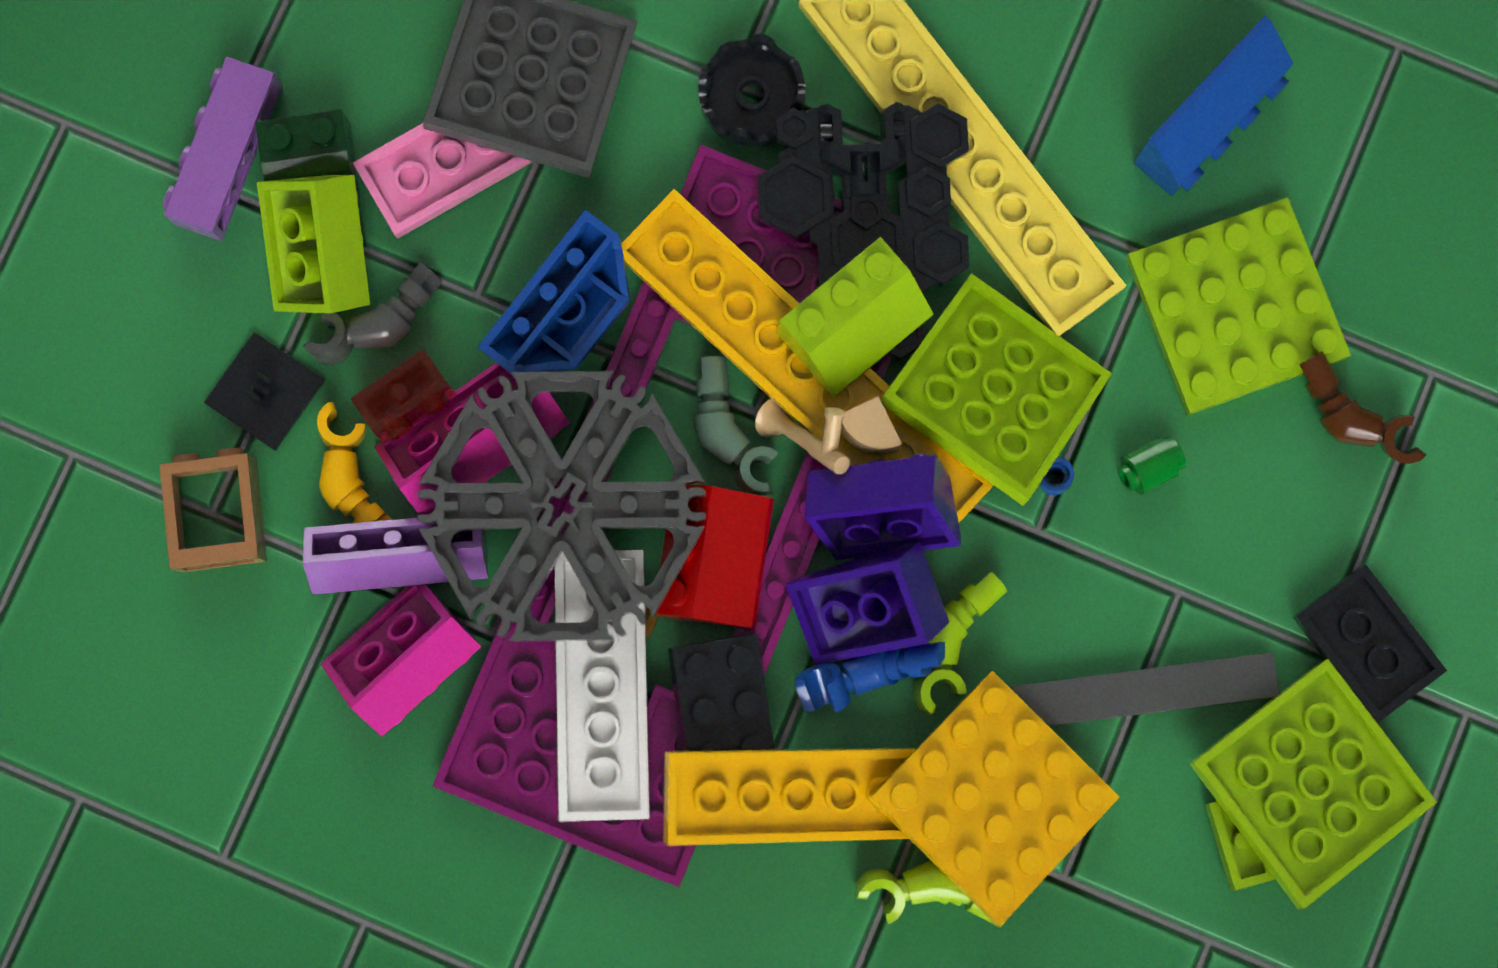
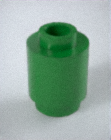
M1158 437L1121 456V466L1118 467V475L1126 489L1129 491L1134 489L1138 494L1142 495L1179 476V470L1186 467V459L1175 439L1172 437L1165 439Z

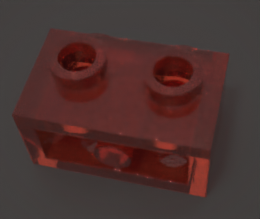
M421 349L350 398V400L373 433L382 442L389 438L391 441H396L413 429L412 422L425 413L428 416H432L444 409L450 402L448 397L454 394V391L424 349Z

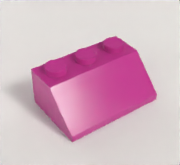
M427 584L406 586L320 665L349 707L382 737L393 726L399 724L425 697L432 694L458 667L465 664L481 646Z

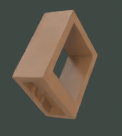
M227 448L217 450L216 457L200 459L199 454H180L172 457L173 463L159 464L170 569L182 573L267 562L257 460L248 453L243 454L242 448ZM238 470L245 541L185 549L178 477Z

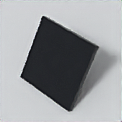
M253 333L204 403L276 451L325 380L256 333Z

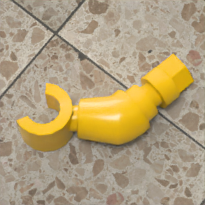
M333 401L326 403L319 411L317 418L320 438L325 446L330 448L329 451L324 452L318 484L322 497L333 511L340 510L345 517L352 516L355 519L353 523L392 520L376 502L370 504L367 501L370 495L363 489L365 483L359 477L357 454L352 452L364 440L367 430L366 424L356 423L354 430L348 435H335L329 430V426L332 420L337 417V410Z

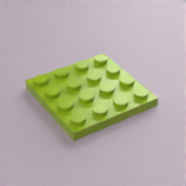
M1288 197L1134 251L1125 257L1187 416L1303 375L1304 372L1299 364L1321 351L1325 354L1330 365L1351 356Z
M971 273L883 395L881 402L885 408L1024 506L1047 474L1112 373L1062 337L1057 336L1055 332Z
M1329 659L1318 663L1189 763L1297 909H1305L1437 803Z

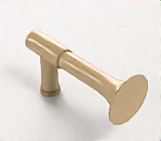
M771 398L761 405L755 418V428L761 436L774 438L784 434L836 474H843L849 468V458L838 451L841 424L844 418V411L835 407L825 409L822 440L797 424Z

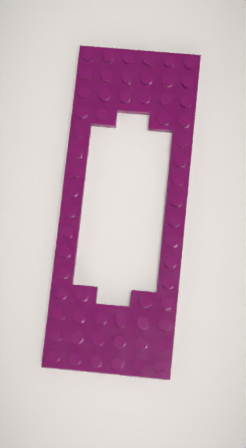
M700 145L680 195L800 304L819 288L817 245L809 242V232L794 240L760 222L758 215L757 178L766 170ZM833 197L835 217L843 212V201ZM644 281L606 371H614L615 373L609 381L608 390H612L613 383L618 376L623 375L626 377L627 380L622 387L621 394L627 398L635 396L641 386L646 388L647 391L675 321L677 320L692 326ZM887 354L871 367L883 380L893 358ZM593 401V403H592V405H591V408H590L588 414L590 413L592 407L594 406V401ZM807 452L766 553L755 629L736 627L733 636L750 633L758 634L764 676L793 606L785 584L805 576L820 539L804 518L809 471L826 469L827 467L812 457L809 452ZM619 456L603 482H609ZM563 478L560 480V482H559V484H558V487H557V490H558L560 484L562 483ZM575 485L572 486L568 495L565 494L562 499L555 497L552 499L550 504L555 508V513L549 527H552L556 518H559L562 513L571 515L574 511L569 501L571 498L570 494ZM586 491L579 501L580 503L583 502L586 495L588 494ZM566 523L561 534L564 535L570 523ZM555 566L531 607L532 616L538 622L550 623L555 612ZM512 622V629L509 634L504 638L498 636L496 632L432 786L676 887H680L696 845H666L664 843L665 752L683 751L674 691L656 684L647 705L650 819L559 821L556 643L551 641H508L514 634L517 623Z

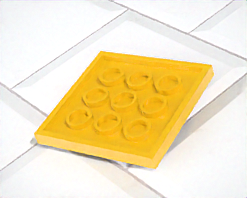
M994 671L988 673L869 797L996 926H1002L1120 798Z

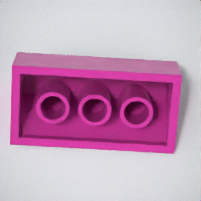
M497 362L374 447L398 488L419 515H428L435 510L434 500L418 498V491L423 489L437 491L438 486H420L419 483L470 396H474L476 404L483 410L486 405L480 399L478 389L483 387L492 399L501 397L504 388L498 378L502 375L509 380L513 391L518 390L516 379ZM549 392L540 393L534 398L532 403L533 412L547 436L551 439L570 422ZM480 428L472 434L452 469V476L457 483H486L493 476L512 464L494 432L487 428Z

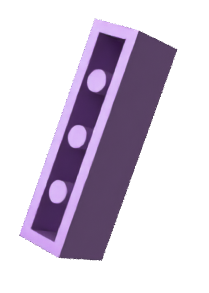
M227 56L222 68L218 67L214 71L210 82L211 96L207 106L200 108L195 119L194 128L196 134L191 146H186L180 156L179 169L181 172L175 186L171 185L164 197V216L174 225L221 242L223 241L259 149L255 122L270 120L283 88L275 73Z
M417 518L304 528L303 566L312 595L449 582L419 528H435L438 526L437 523L426 525L419 522ZM461 530L457 532L452 538V549L469 579H487L488 553L485 530Z

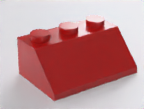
M688 484L686 485L687 490L692 487H700L706 490V497L692 498L688 504V508L692 512L706 513V520L696 523L687 520L686 525L692 527L705 526V529L656 615L676 621L755 629L774 499L714 486ZM668 530L665 532L660 569L674 545V537Z

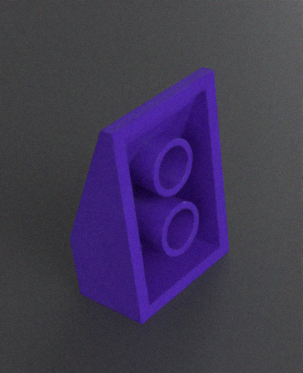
M920 541L882 549L794 579L785 584L815 665L927 644L949 624Z

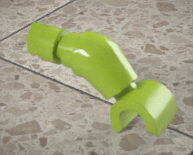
M992 572L976 586L969 583L958 594L960 599L957 602L952 599L944 607L949 624L929 643L945 642V658L940 666L932 667L930 675L918 677L912 691L917 707L928 715H933L937 707L930 695L931 687L936 681L942 679L947 682L951 693L967 694L966 684L961 676L952 671V665H958L962 640L968 635L966 630L974 623L972 617L974 615L981 617L1007 592L1004 584Z
M931 860L902 872L903 878L899 880L890 871L871 869L863 873L855 884L854 893L856 899H868V896L877 889H886L892 893L889 903L882 907L888 924L899 918L903 913L905 901L911 900L912 905L935 901L944 905L951 902L957 906L964 903L966 904V911L994 924Z

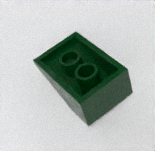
M342 109L255 122L264 181L322 175L355 176L363 247H367L357 170L353 164L355 162L351 125Z

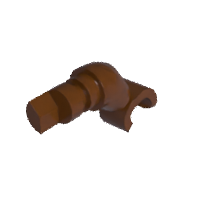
M1323 351L1299 364L1309 381L1305 385L1312 399L1318 397L1321 402L1317 405L1323 416L1319 421L1328 434L1338 442L1374 447L1376 442L1380 443L1385 454L1400 463L1412 464L1419 462L1427 455L1417 447L1406 452H1400L1394 443L1396 431L1404 426H1412L1415 416L1399 415L1392 417L1387 422H1383L1382 415L1361 407L1356 399L1351 401L1346 391H1339L1337 386L1341 382Z

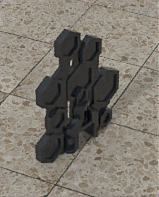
M896 102L885 108L881 115V144L843 145L841 110L829 104L812 108L805 113L792 108L776 118V142L787 147V149L778 154L779 164L757 178L759 221L794 240L809 232V242L817 245L819 287L880 237L911 271L922 292L934 284L942 286L968 270L970 267L968 236L949 225L948 206L951 204L950 178L947 177L946 170L947 166L967 155L969 151L967 118L938 103L922 113L909 105ZM862 163H864L865 182H863ZM905 164L906 177L897 183L898 216L888 210L886 175ZM832 173L840 176L842 179L843 212L835 217ZM924 324L887 355L900 360L915 351L925 338Z

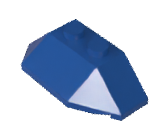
M585 209L477 348L509 373L576 370L630 302L620 235Z

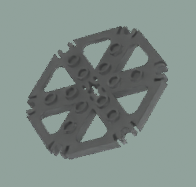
M614 371L510 372L518 385V390L513 391L509 380L502 375L498 378L504 388L502 396L492 399L483 387L478 389L479 397L486 405L483 410L476 404L474 396H470L421 479L420 486L434 485L438 486L437 491L431 489L418 491V498L434 500L435 510L428 515H417V520L426 525L437 523L438 526L431 529L419 528L469 618L473 619L475 611L482 604H484L485 608L478 614L477 624L483 627L490 616L497 614L501 617L502 625L497 632L498 636L502 638L507 636L512 629V622L517 623L514 634L508 641H615L607 628V623L612 622L615 632L624 637L627 634L621 625L622 618L626 614H634L642 626L646 624V616L643 610L638 607L641 603H644L650 609L651 615L654 618L704 531L705 526L692 527L687 526L686 523L687 520L694 523L706 520V513H695L688 508L689 501L692 498L706 497V490L700 487H692L687 490L686 485L693 483L705 484L654 395L651 394L650 400L640 409L639 405L646 398V388L641 386L637 394L631 398L624 397L621 394L622 387L627 380L625 376H618L613 383L612 390H608L609 381L615 375ZM545 392L587 393L593 398L594 406L561 460L533 412V400L538 394ZM639 427H647L654 432L674 466L673 476L667 482H603L631 433ZM480 428H487L494 432L522 483H457L452 476V469L472 434ZM563 478V481L557 490L556 487L558 486L560 480ZM575 485L570 494L571 498L569 501L574 511L571 515L562 513L559 518H556L552 527H549L555 513V508L550 504L551 500L554 497L562 499L565 494L568 495L572 486ZM586 491L588 494L583 502L580 503L579 501ZM545 509L544 514L542 515L541 519L538 521V518L540 517L542 511ZM568 522L570 523V525L568 526L567 530L563 535L561 534V532L565 527L566 523ZM663 528L672 533L674 545L654 581L649 585L639 586L629 577L602 529ZM521 529L490 584L486 587L475 586L452 549L451 542L453 536L461 530ZM563 552L593 603V615L585 622H538L532 616V604Z

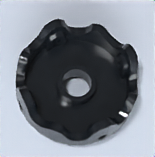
M755 34L745 40L726 42L719 47L709 63L701 68L698 82L701 112L711 129L727 142L744 147H760L776 142V118L792 108L803 111L806 86L801 66L794 56L784 52L777 46L774 39L764 34ZM749 85L758 86L764 92V98L758 104H747L740 98L741 90Z

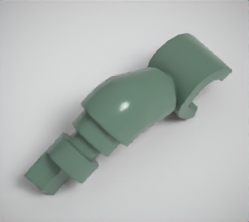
M721 356L701 357L702 379L697 380L696 384L697 397L701 398L703 402L698 404V415L694 417L696 435L701 446L730 466L733 462L737 465L735 479L741 492L769 497L773 493L769 483L755 480L750 473V465L755 462H763L769 465L779 452L764 446L752 449L748 447L751 441L735 424V415L730 413L729 402L724 401V397L729 395L727 359Z

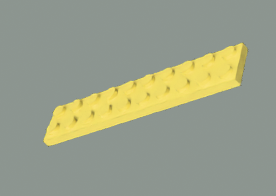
M904 0L799 1L798 7L881 114L885 108L896 102L909 105L922 113L938 103L967 118L969 151L967 155L946 167L947 177L950 178L951 205L1046 327L1055 332L1057 336L1063 335L1127 286Z

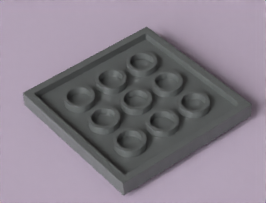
M464 0L423 121V129L590 178L636 31L637 21L569 0Z

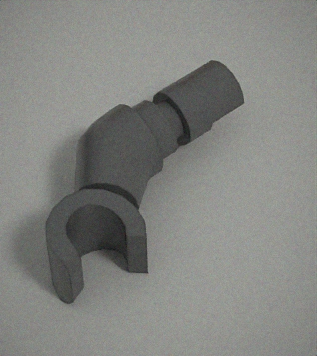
M419 263L410 276L398 287L397 291L400 294L397 298L391 296L385 305L379 303L374 310L351 316L350 323H345L336 313H321V319L329 329H336L334 337L325 344H316L310 340L303 347L317 362L323 365H335L343 362L353 350V344L356 349L390 348L399 343L412 330L410 323L416 317L414 310L416 308L422 310L431 299V295L443 281L430 269Z

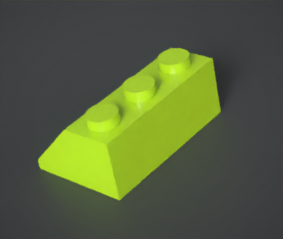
M322 175L257 182L274 311L336 313L371 305L355 176Z
M880 237L781 318L776 333L834 399L930 319L934 313L911 271Z

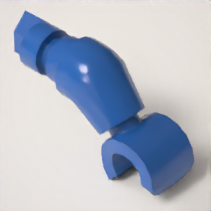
M945 642L927 643L906 647V649L901 648L854 657L843 662L840 668L834 663H823L810 667L795 678L796 690L803 708L809 713L831 703L833 710L838 713L851 702L850 691L853 695L857 696L880 687L895 685L899 679H906L908 676L911 678L926 677L930 675L932 667L940 666L945 658Z

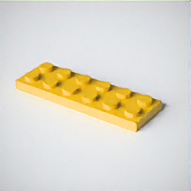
M916 748L665 752L664 843L666 845L909 839L869 797Z

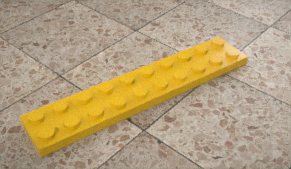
M675 189L622 242L625 264L801 427L817 438L823 440L824 411L826 408L835 407L846 412L877 396L881 400L890 387L870 368L833 399L776 333L779 320L799 303ZM885 407L884 409L902 443L899 451L885 455L865 453L852 446L840 432L838 451L849 458V466L867 464L872 460L890 461L906 459L917 454L936 455L950 477L959 523L994 486Z

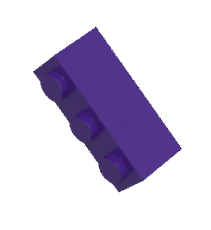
M917 454L906 459L890 461L872 460L867 464L849 466L843 474H836L829 468L813 470L808 473L804 518L835 560L858 558L882 549L920 541L923 550L961 546L962 538L950 477L936 455Z

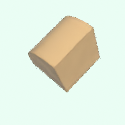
M879 396L844 412L841 433L852 446L860 451L874 455H885L899 451L902 443Z

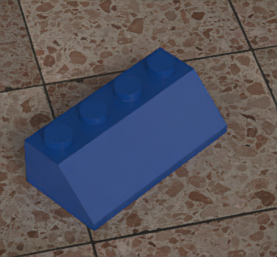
M1264 16L1148 139L1134 161V164L1171 197L1180 187L1188 191L1205 173L1200 168L1203 162L1209 156L1216 161L1233 143L1228 137L1237 126L1244 131L1262 112L1256 107L1265 96L1272 101L1290 82L1284 75L1294 63L1269 18Z

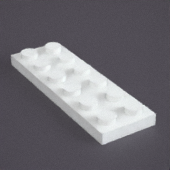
M614 550L631 580L636 585L645 586L644 550ZM562 552L555 564L556 623L585 622L593 615L594 606ZM641 603L638 607L645 614V604ZM626 614L621 620V625L627 634L624 637L615 632L612 622L607 623L609 634L615 641H556L559 821L650 819L646 624L642 626L634 614Z

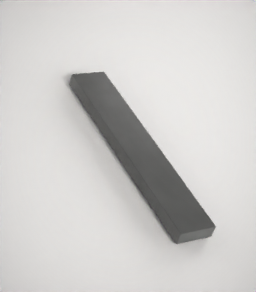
M1273 653L1011 686V689L1048 726L1263 699L1279 695Z

